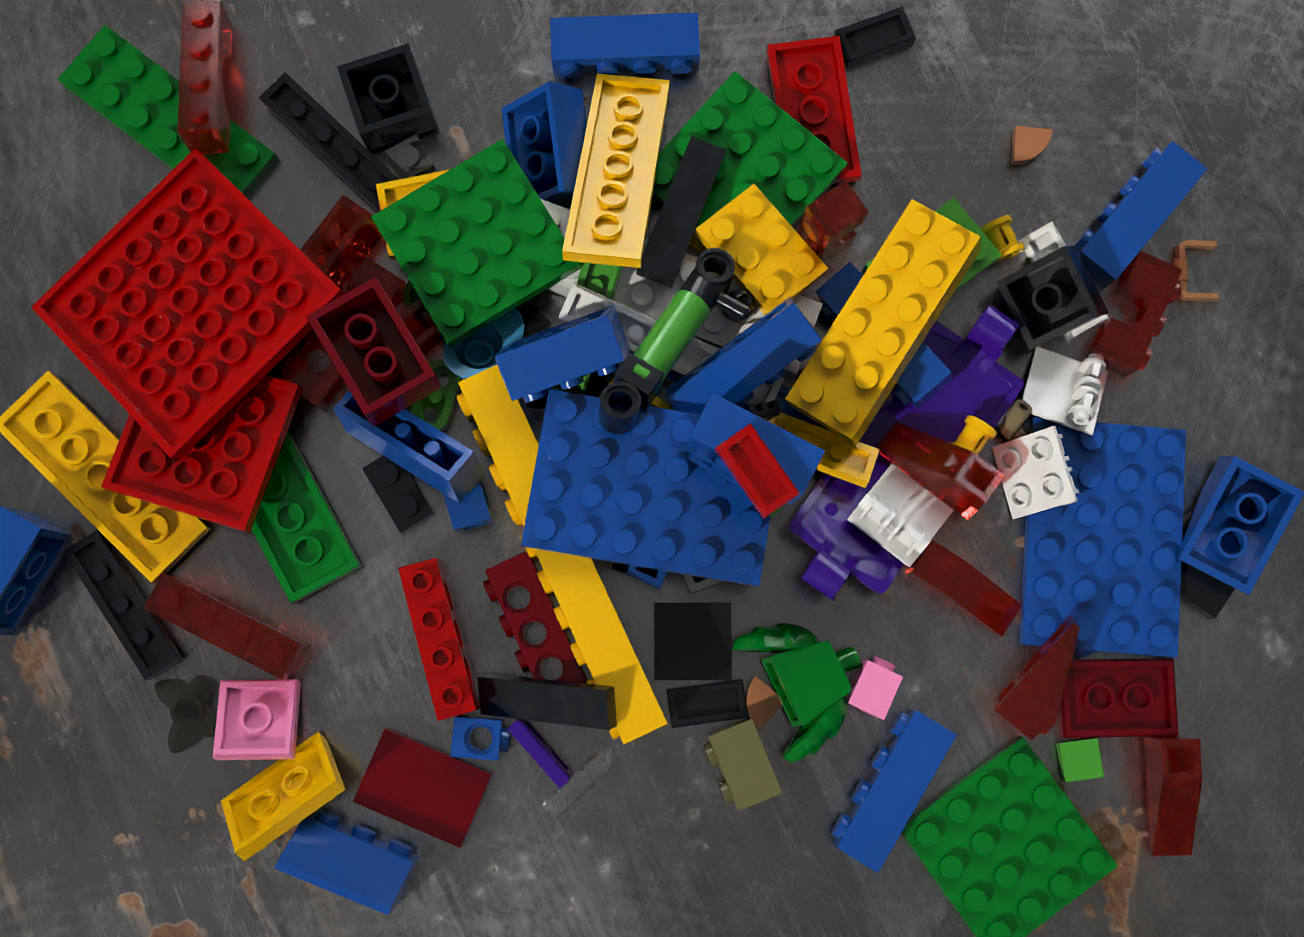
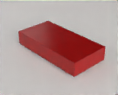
M751 423L715 448L717 454L763 519L800 494Z

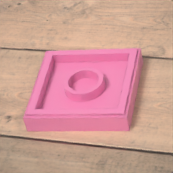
M298 679L220 680L213 758L215 760L295 759L301 682Z

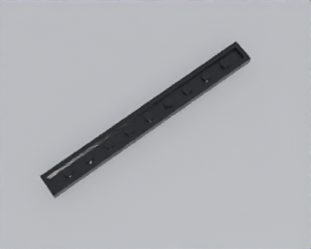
M284 72L259 97L261 102L379 212L380 205L376 184L399 179ZM529 301L516 307L522 315L525 326L523 338L544 331L551 325L550 321Z

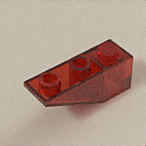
M898 422L895 423L877 447V449H880L879 453L967 520L988 501L1005 477L1003 473L975 452Z
M1186 736L1144 737L1150 853L1152 856L1192 855L1203 780L1200 739Z

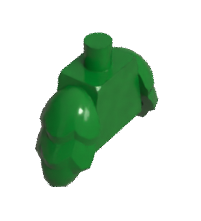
M778 623L774 627H755L750 633L743 634L734 639L733 650L782 652L761 659L791 726H801L785 749L782 757L792 764L807 755H815L827 740L837 735L844 723L848 704L845 696L852 690L845 674L861 667V661L856 650L849 646L835 653L828 640L819 642L816 635L810 630L789 623Z

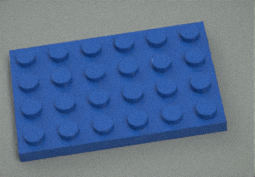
M549 389L521 547L756 587L760 586L771 514L763 519L743 489L725 478L727 472L713 465L711 469H706L689 460L690 453L684 451V448L700 417L699 414L649 406L646 411L640 408L637 424L630 432L613 434L605 430L599 421V397ZM623 404L610 406L612 410L618 413H624L629 410Z
M1032 418L1030 422L1032 433L1056 426L1057 433L1062 434L1063 438L1061 441L1065 451L1064 456H1069L1070 460L1066 461L1068 467L1073 469L1069 473L1073 478L1075 488L1079 489V494H1076L1078 502L1057 506L1025 517L1019 644L1178 658L1181 560L1177 559V555L1182 545L1186 430L1096 422L1093 435L1091 436L1044 418Z

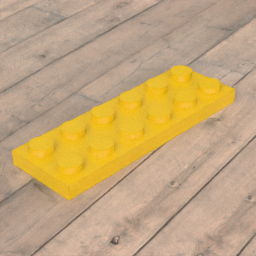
M597 73L562 249L563 261L641 268L670 93V80Z
M48 370L0 416V433L151 583L156 584L211 529L200 518L102 488L101 485L120 438L53 372Z

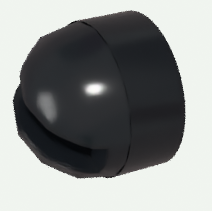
M741 289L729 292L728 295L737 300L744 297L747 300L744 304L749 306L750 311L744 320H740L723 310L725 316L733 322L747 320L754 310L753 297L747 291Z

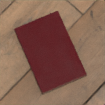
M1174 658L1055 660L1059 738L1179 736Z
M385 728L353 802L461 848L493 773L459 758L450 757L445 752Z

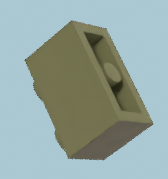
M745 718L707 734L710 743L703 747L712 768L720 766L725 780L718 782L727 805L734 802L737 810L741 811L782 794L752 718Z

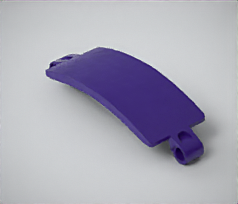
M991 304L985 309L964 339L938 321H935L923 342L952 372L953 380L918 410L911 402L905 406L892 391L890 392L859 441L880 449L866 488L826 473L822 474L788 525L789 532L817 551L801 579L832 601L835 600L836 595L851 575L877 594H883L888 589L904 563L847 519L892 463L944 502L969 465L954 456L947 449L949 443L955 442L966 426L964 422L968 415L977 417L994 429L1024 386V381L996 362L1010 339L1020 328L1017 322Z

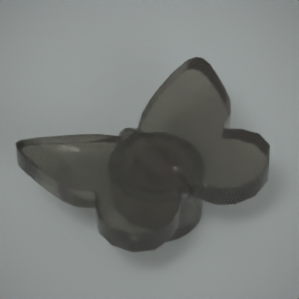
M206 675L196 676L189 684L182 679H164L156 682V693L160 700L170 709V716L173 720L168 736L170 752L180 753L189 749L199 741L200 735L211 738L215 737L217 712L210 709L208 704L214 693V683L210 677Z

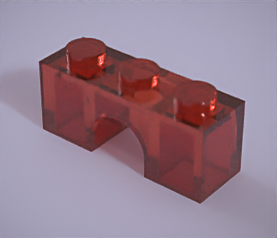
M845 180L806 207L797 233L825 264L852 245L857 235L854 229L863 224L869 211Z
M1140 251L1123 271L1114 292L1127 299L1133 305L1135 310L1133 324L1124 323L1112 317L1099 326L1085 359L1090 354H1099L1103 356L1107 369L1124 377L1138 370H1143L1152 355V350L1148 348L1152 338L1160 334L1166 323L1167 317L1163 315L1167 304H1171L1180 291L1181 284L1177 281L1182 269Z

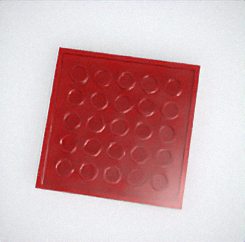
M195 148L31 308L171 459L178 462L313 329L306 316L341 297L344 293Z

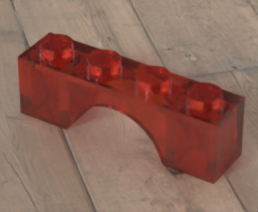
M221 0L183 1L177 130L190 152L196 148L202 154L229 152L230 118L223 91L222 69L224 58L232 57V24Z
M162 573L143 609L281 680L294 678L311 644L278 627L236 610L215 598L210 592L176 575Z

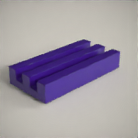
M518 719L508 728L509 732L559 789L571 779L573 771L528 720Z

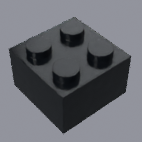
M409 43L337 66L360 137L368 150L438 128Z
M1076 245L1064 246L996 282L1015 322L1020 325L1019 330L1029 350L1051 342L1109 313Z

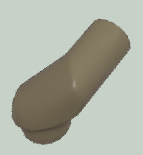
M1017 400L1000 423V432L1008 442L1032 433L1030 429L1023 426L1026 419L1032 413V407L1024 400Z

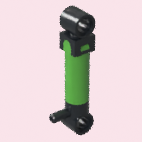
M710 248L704 250L698 256L695 268L634 354L629 353L614 374V382L603 389L600 397L599 421L605 430L613 434H625L636 426L640 408L646 411L661 390L662 381L715 305L740 320L746 318L750 311L749 306L727 294L735 271V262L727 251L720 248ZM707 272L717 273L720 277L709 276ZM623 404L629 410L624 413H618L612 410L610 406Z

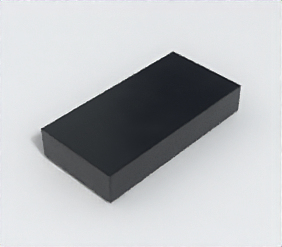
M903 6L840 28L834 32V36H840L843 60L847 68L912 45L916 40Z
M743 679L666 689L671 728L748 718Z

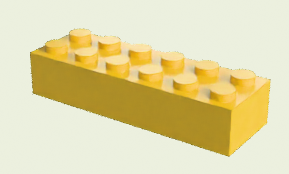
M911 199L817 350L786 396L785 400L789 405L857 446L981 251V236Z

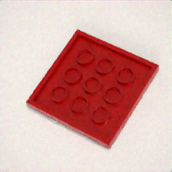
M265 375L178 462L171 459L129 414L101 487L250 534L303 388L298 384Z

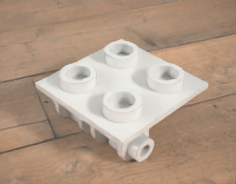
M1037 347L1022 400L1032 407L1031 414L1092 436L1108 371L1105 370L1106 364L1103 361V356L1090 354L1088 358L1080 362Z
M1051 426L992 447L1012 519L1078 502L1076 494H1079V489L1075 488L1073 478L1070 476L1069 472H1072L1073 469L1067 466L1066 461L1070 459L1069 456H1064L1065 451L1061 441L1063 436L1057 433L1056 426Z
M892 463L869 493L864 496L847 520L910 568L954 510Z

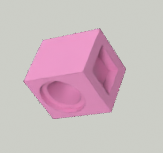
M874 656L872 662L861 660V667L857 669L850 684L852 690L845 696L848 705L884 720L903 676L894 673L896 667L894 664Z

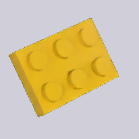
M755 184L751 185L695 229V235L707 249L720 248L732 256L735 262L733 279L742 290L747 291L753 297L754 304L764 315L788 297L794 300L823 277L829 269Z
M319 731L296 747L295 759L277 760L221 800L234 852L244 862L346 790L329 744Z

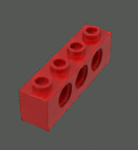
M432 558L398 568L437 721L480 709V702L443 561L438 558Z

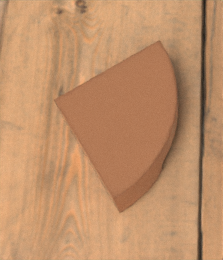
M1015 126L1012 135L1010 165L1025 164L1042 153L1051 139L1053 129Z
M754 675L747 687L746 704L749 717L753 719L755 727L761 731L781 707L782 703L778 694Z

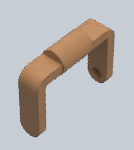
M1184 240L1175 246L1174 259L1172 260V277L1178 300L1215 302L1220 300L1219 293L1187 292L1188 259L1186 258V249L1213 250L1218 248V241Z

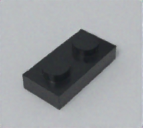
M382 456L362 468L401 534L406 533L435 515L411 473Z

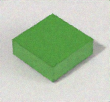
M1098 738L1056 742L1063 782L1104 777Z

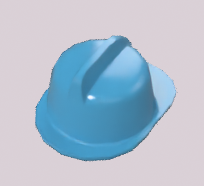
M514 308L451 347L445 341L442 354L447 368L456 376L466 379L497 365L494 356L506 344L523 338L525 326L522 315Z

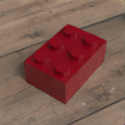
M376 277L306 316L372 427L441 388L434 371Z

